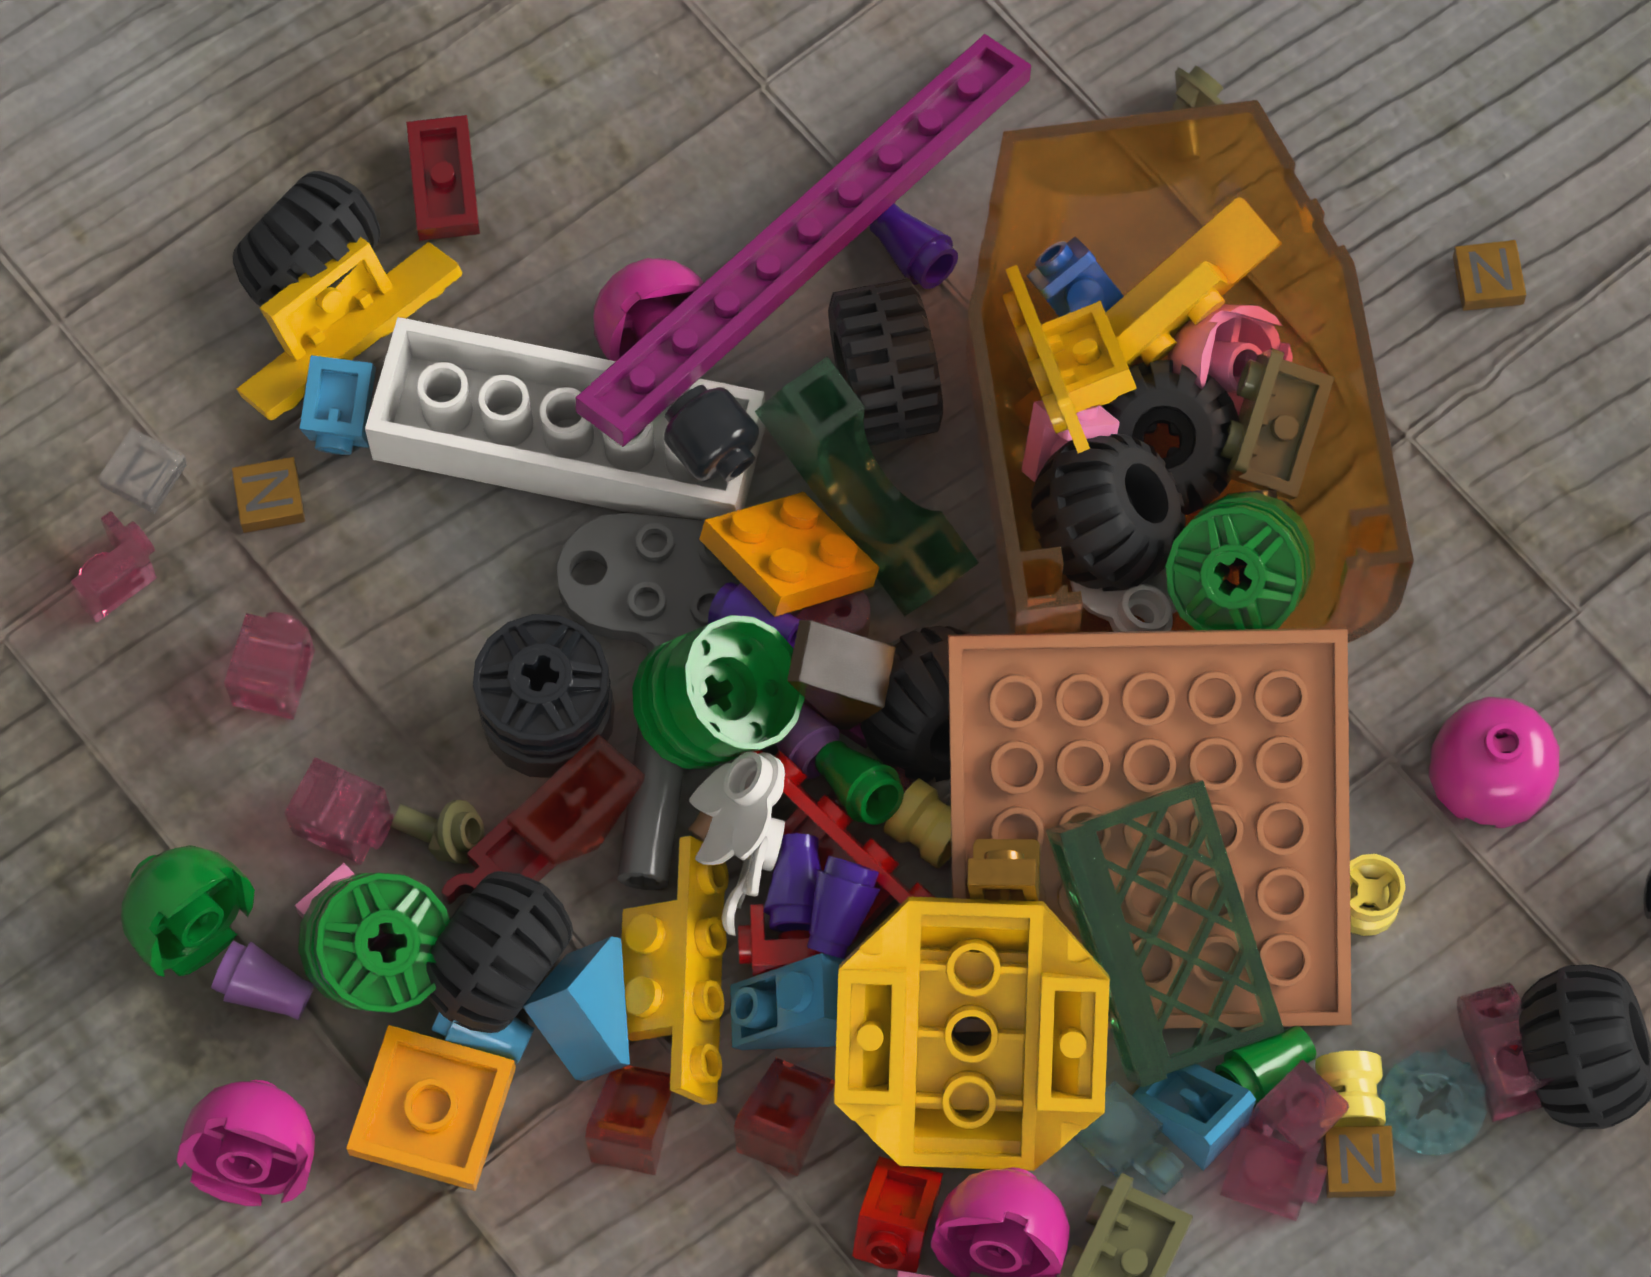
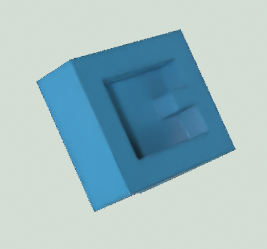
M310 356L299 429L309 440L316 441V450L332 454L351 455L353 446L369 448L365 426L370 412L376 367L373 363Z

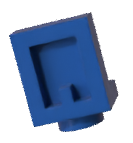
M1076 236L1067 243L1061 241L1046 249L1036 260L1035 266L1037 268L1027 275L1028 279L1059 317L1098 301H1101L1105 312H1107L1124 297L1098 264L1091 251Z

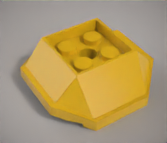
M908 897L839 965L834 1103L852 1121H855L899 1166L1005 1169L1015 1167L1026 1171H1034L1058 1152L1082 1129H1086L1105 1113L1109 974L1043 901ZM973 1016L984 1020L991 1031L987 1039L981 1044L968 1046L960 1043L952 1033L954 1025L962 1018Z

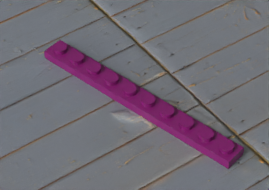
M984 34L577 395L575 397L576 413L624 447L1030 81L1031 64L988 35Z

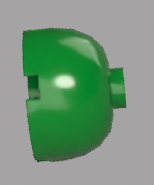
M192 845L166 850L158 855L145 858L134 869L121 905L123 931L139 957L156 975L165 977L164 970L172 969L179 977L188 975L210 963L234 940L237 934L229 926L236 919L239 910L247 917L249 916L253 908L255 889L249 879L231 861L218 852Z

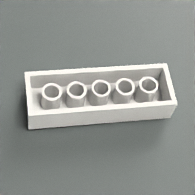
M397 317L365 426V432L373 460L633 514L705 521L709 518L745 508L766 426L765 392L699 378L682 394L684 395L698 385H704L708 390L717 387L725 388L736 398L759 427L758 439L750 450L756 458L742 474L728 482L721 475L714 479L701 481L690 474L664 441V432L669 423L665 418V414L675 401L624 447L576 413L575 397L616 361Z

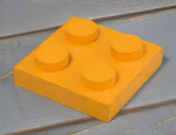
M805 492L706 519L699 538L774 617L874 587L880 568Z
M388 1025L346 1147L348 1154L476 1191L516 1070L515 1061Z

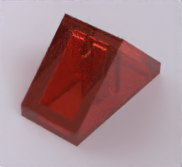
M597 734L507 818V824L553 865L560 864L598 850L644 782L645 774Z
M776 1057L737 1115L734 1125L736 1151L798 1176L833 1095L835 1080Z
M631 1065L609 1072L586 1128L585 1138L591 1162L656 1175L675 1092L670 1091V1073Z

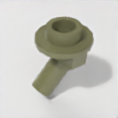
M1196 65L1190 73L1179 67L1175 71L1177 99L1172 108V126L1176 154L1198 152L1196 115L1198 116L1202 112L1220 111L1225 106L1217 97L1224 88L1213 77Z
M453 800L447 803L438 819L400 804L390 826L429 843L428 850L438 861H448L454 864L469 863L467 853L484 838L485 834L481 817L474 806L466 800Z

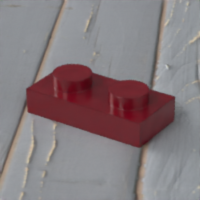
M467 115L406 122L419 241L480 234Z

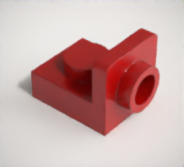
M764 904L750 905L751 925H738L739 964H752L753 977L822 953L807 947L810 934L809 931L805 930L787 931L781 933L778 936V940H765Z
M879 1156L858 1216L853 1257L872 1263L880 1268L916 1273L921 1260L924 1239L940 1193L943 1173L921 1167L899 1166L894 1160Z

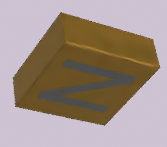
M1516 240L1455 246L1453 262L1463 311L1524 304L1526 289Z
M294 457L232 468L243 533L305 522Z
M1392 1125L1324 1128L1323 1145L1327 1198L1394 1196L1396 1182Z

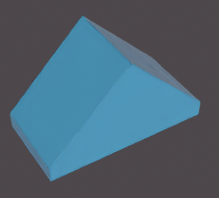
M611 936L566 954L523 1005L525 1011L575 1080L587 1081L630 1065L621 938Z
M1173 1053L1130 1096L1129 1100L1139 1112L1204 1171L1249 1125L1256 1098L1250 1090Z

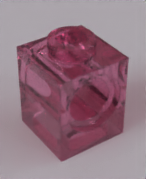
M269 612L266 614V617L246 613L224 681L233 706L294 720L315 653L308 627L303 626L298 619L283 613Z
M314 757L284 812L292 834L360 865L370 847L376 850L380 848L390 831L393 821V814L389 813L391 809L383 787Z

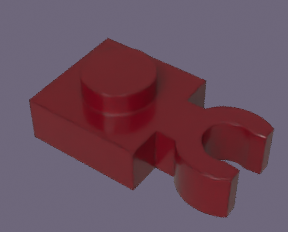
M513 810L467 853L469 862L476 870L473 873L455 875L446 882L441 893L444 901L450 905L460 895L472 893L483 878L497 871L522 874L539 882L560 863L559 853Z

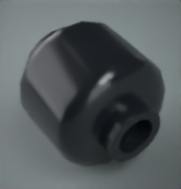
M698 385L675 401L665 414V418L669 423L664 432V441L696 479L706 481L721 475L728 482L742 474L754 462L756 457L750 450L758 439L759 427L727 389L717 387L708 390L704 385Z

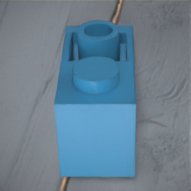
M820 953L731 984L732 1048L758 1050L836 1046L838 969L845 959Z

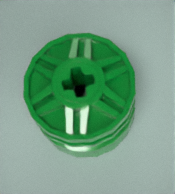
M1258 492L1228 494L1206 505L1174 540L1166 563L1168 594L1180 617L1195 630L1278 629L1308 592L1316 568L1314 541L1303 519L1282 500ZM1239 558L1247 563L1244 571L1247 578H1244L1238 585H1235L1227 580L1230 569L1226 565H1231Z
M729 615L655 646L640 663L632 686L633 714L643 738L661 758L687 769H709L735 759L743 753L755 752L782 741L797 723L805 699L787 681L794 650L793 647L776 628L755 617Z
M357 873L333 881L312 899L300 922L298 952L306 976L324 997L350 1009L394 1013L420 1004L436 990L435 983L431 984L426 962H436L431 954V949L449 924L450 918L446 907L429 887L406 875ZM379 925L383 933L394 934L395 946L384 950V960L380 952L369 951L368 938L378 936Z

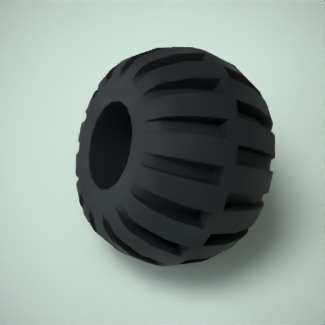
M309 172L300 178L238 243L232 256L233 265L239 282L250 298L256 304L262 306L288 285L299 282L298 278L304 273L313 277L326 270L327 267L324 264L331 259L339 261L350 251L347 244L349 242L357 243L360 236L369 242L372 249H374L380 239V226L374 209L356 186L339 176L326 172ZM355 267L328 287L336 288Z
M1156 360L1150 362L1148 367L1144 362L1129 367L1137 389L1122 394L1112 402L1101 405V407L1120 422L1118 434L1135 437L1144 442L1145 434L1155 432L1157 423L1169 424V434L1178 436L1180 443L1179 447L1169 448L1166 458L1162 459L1166 463L1165 468L1168 472L1172 473L1177 483L1175 486L1178 493L1182 494L1185 507L1183 514H1192L1216 499L1231 481L1226 473L1230 462L1226 461V458L1221 457L1220 453L1229 434L1226 429L1227 423L1231 422V420L1239 421L1234 402L1227 391L1209 374L1207 375L1206 385L1201 389L1194 383L1197 375L1183 364L1180 374L1173 373V360ZM1149 445L1151 450L1155 451L1154 447Z
M1117 433L1111 434V436L1100 435L1088 438L1087 442L1090 449L1081 453L1077 452L1073 440H1071L1047 460L1032 489L1031 508L1033 512L1031 517L1034 530L1038 531L1041 537L1038 541L1044 553L1050 554L1052 557L1051 563L1061 574L1066 575L1067 579L1088 588H1102L1104 592L1128 590L1129 588L1149 582L1166 568L1173 542L1185 528L1186 518L1183 514L1185 510L1182 494L1178 493L1175 485L1177 483L1172 473L1167 471L1165 461L1156 451L1151 450L1149 445L1135 437Z
M950 626L924 627L920 633L913 630L900 636L901 641L897 644H889L896 648L884 708L861 722L862 725L860 726L870 750L884 764L894 768L898 774L916 780L921 779L924 782H928L934 777L936 782L950 779L948 635L973 633Z
M503 871L488 874L480 881L466 901L464 900L451 916L449 924L431 949V954L436 962H426V968L431 984L435 983L436 990L428 996L429 1001L443 1017L469 1030L496 1033L504 1030L522 1009L572 938V922L563 904L547 886L527 876Z
M1592 964L1569 965L1540 978L1524 993L1518 1011V1025L1523 1054L1537 1097L1540 1099L1544 1110L1553 1120L1580 1129H1605L1631 1118L1651 1100V1042L1633 989L1620 973Z

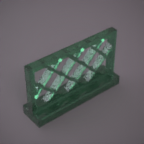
M1198 779L1078 822L1069 821L1046 830L1083 946L1109 974L1108 1023L1128 1081L1145 1087L1167 1079L1166 1074L1285 1032L1203 780ZM1191 799L1199 823L1186 847L1158 833L1157 830L1169 806ZM1153 812L1147 826L1132 820ZM1122 823L1142 833L1126 869L1105 859L1096 833L1097 831ZM1152 840L1183 854L1167 889L1136 875ZM1203 840H1205L1210 858L1198 853ZM1194 860L1213 869L1219 884L1208 910L1177 895ZM1109 870L1122 876L1116 889L1114 888ZM1132 882L1163 897L1146 932L1125 922L1121 904ZM1173 902L1204 917L1187 952L1157 938ZM1224 902L1230 921L1218 916ZM1214 923L1234 932L1239 945V950L1228 973L1198 958ZM1129 933L1142 939L1136 952ZM1152 945L1183 959L1166 995L1147 986L1141 971ZM1194 965L1224 980L1207 1015L1177 1001ZM1244 966L1246 967L1251 984L1239 979ZM1235 985L1255 995L1263 1022L1236 1030L1218 1021ZM1150 996L1162 1001L1157 1015L1155 1014ZM1174 1007L1203 1021V1024L1191 1048L1169 1055L1162 1030ZM1214 1028L1227 1033V1035L1208 1041Z

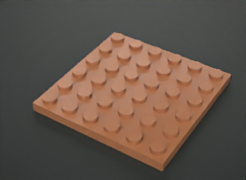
M1298 628L948 635L952 898L971 899L967 885L968 858H973V844L977 839H1035L1039 842L1041 849L1039 901H1043L1109 974L1108 1030L1352 1025L1348 629ZM973 1016L962 1018L954 1025L955 1032L991 1031L984 1020Z

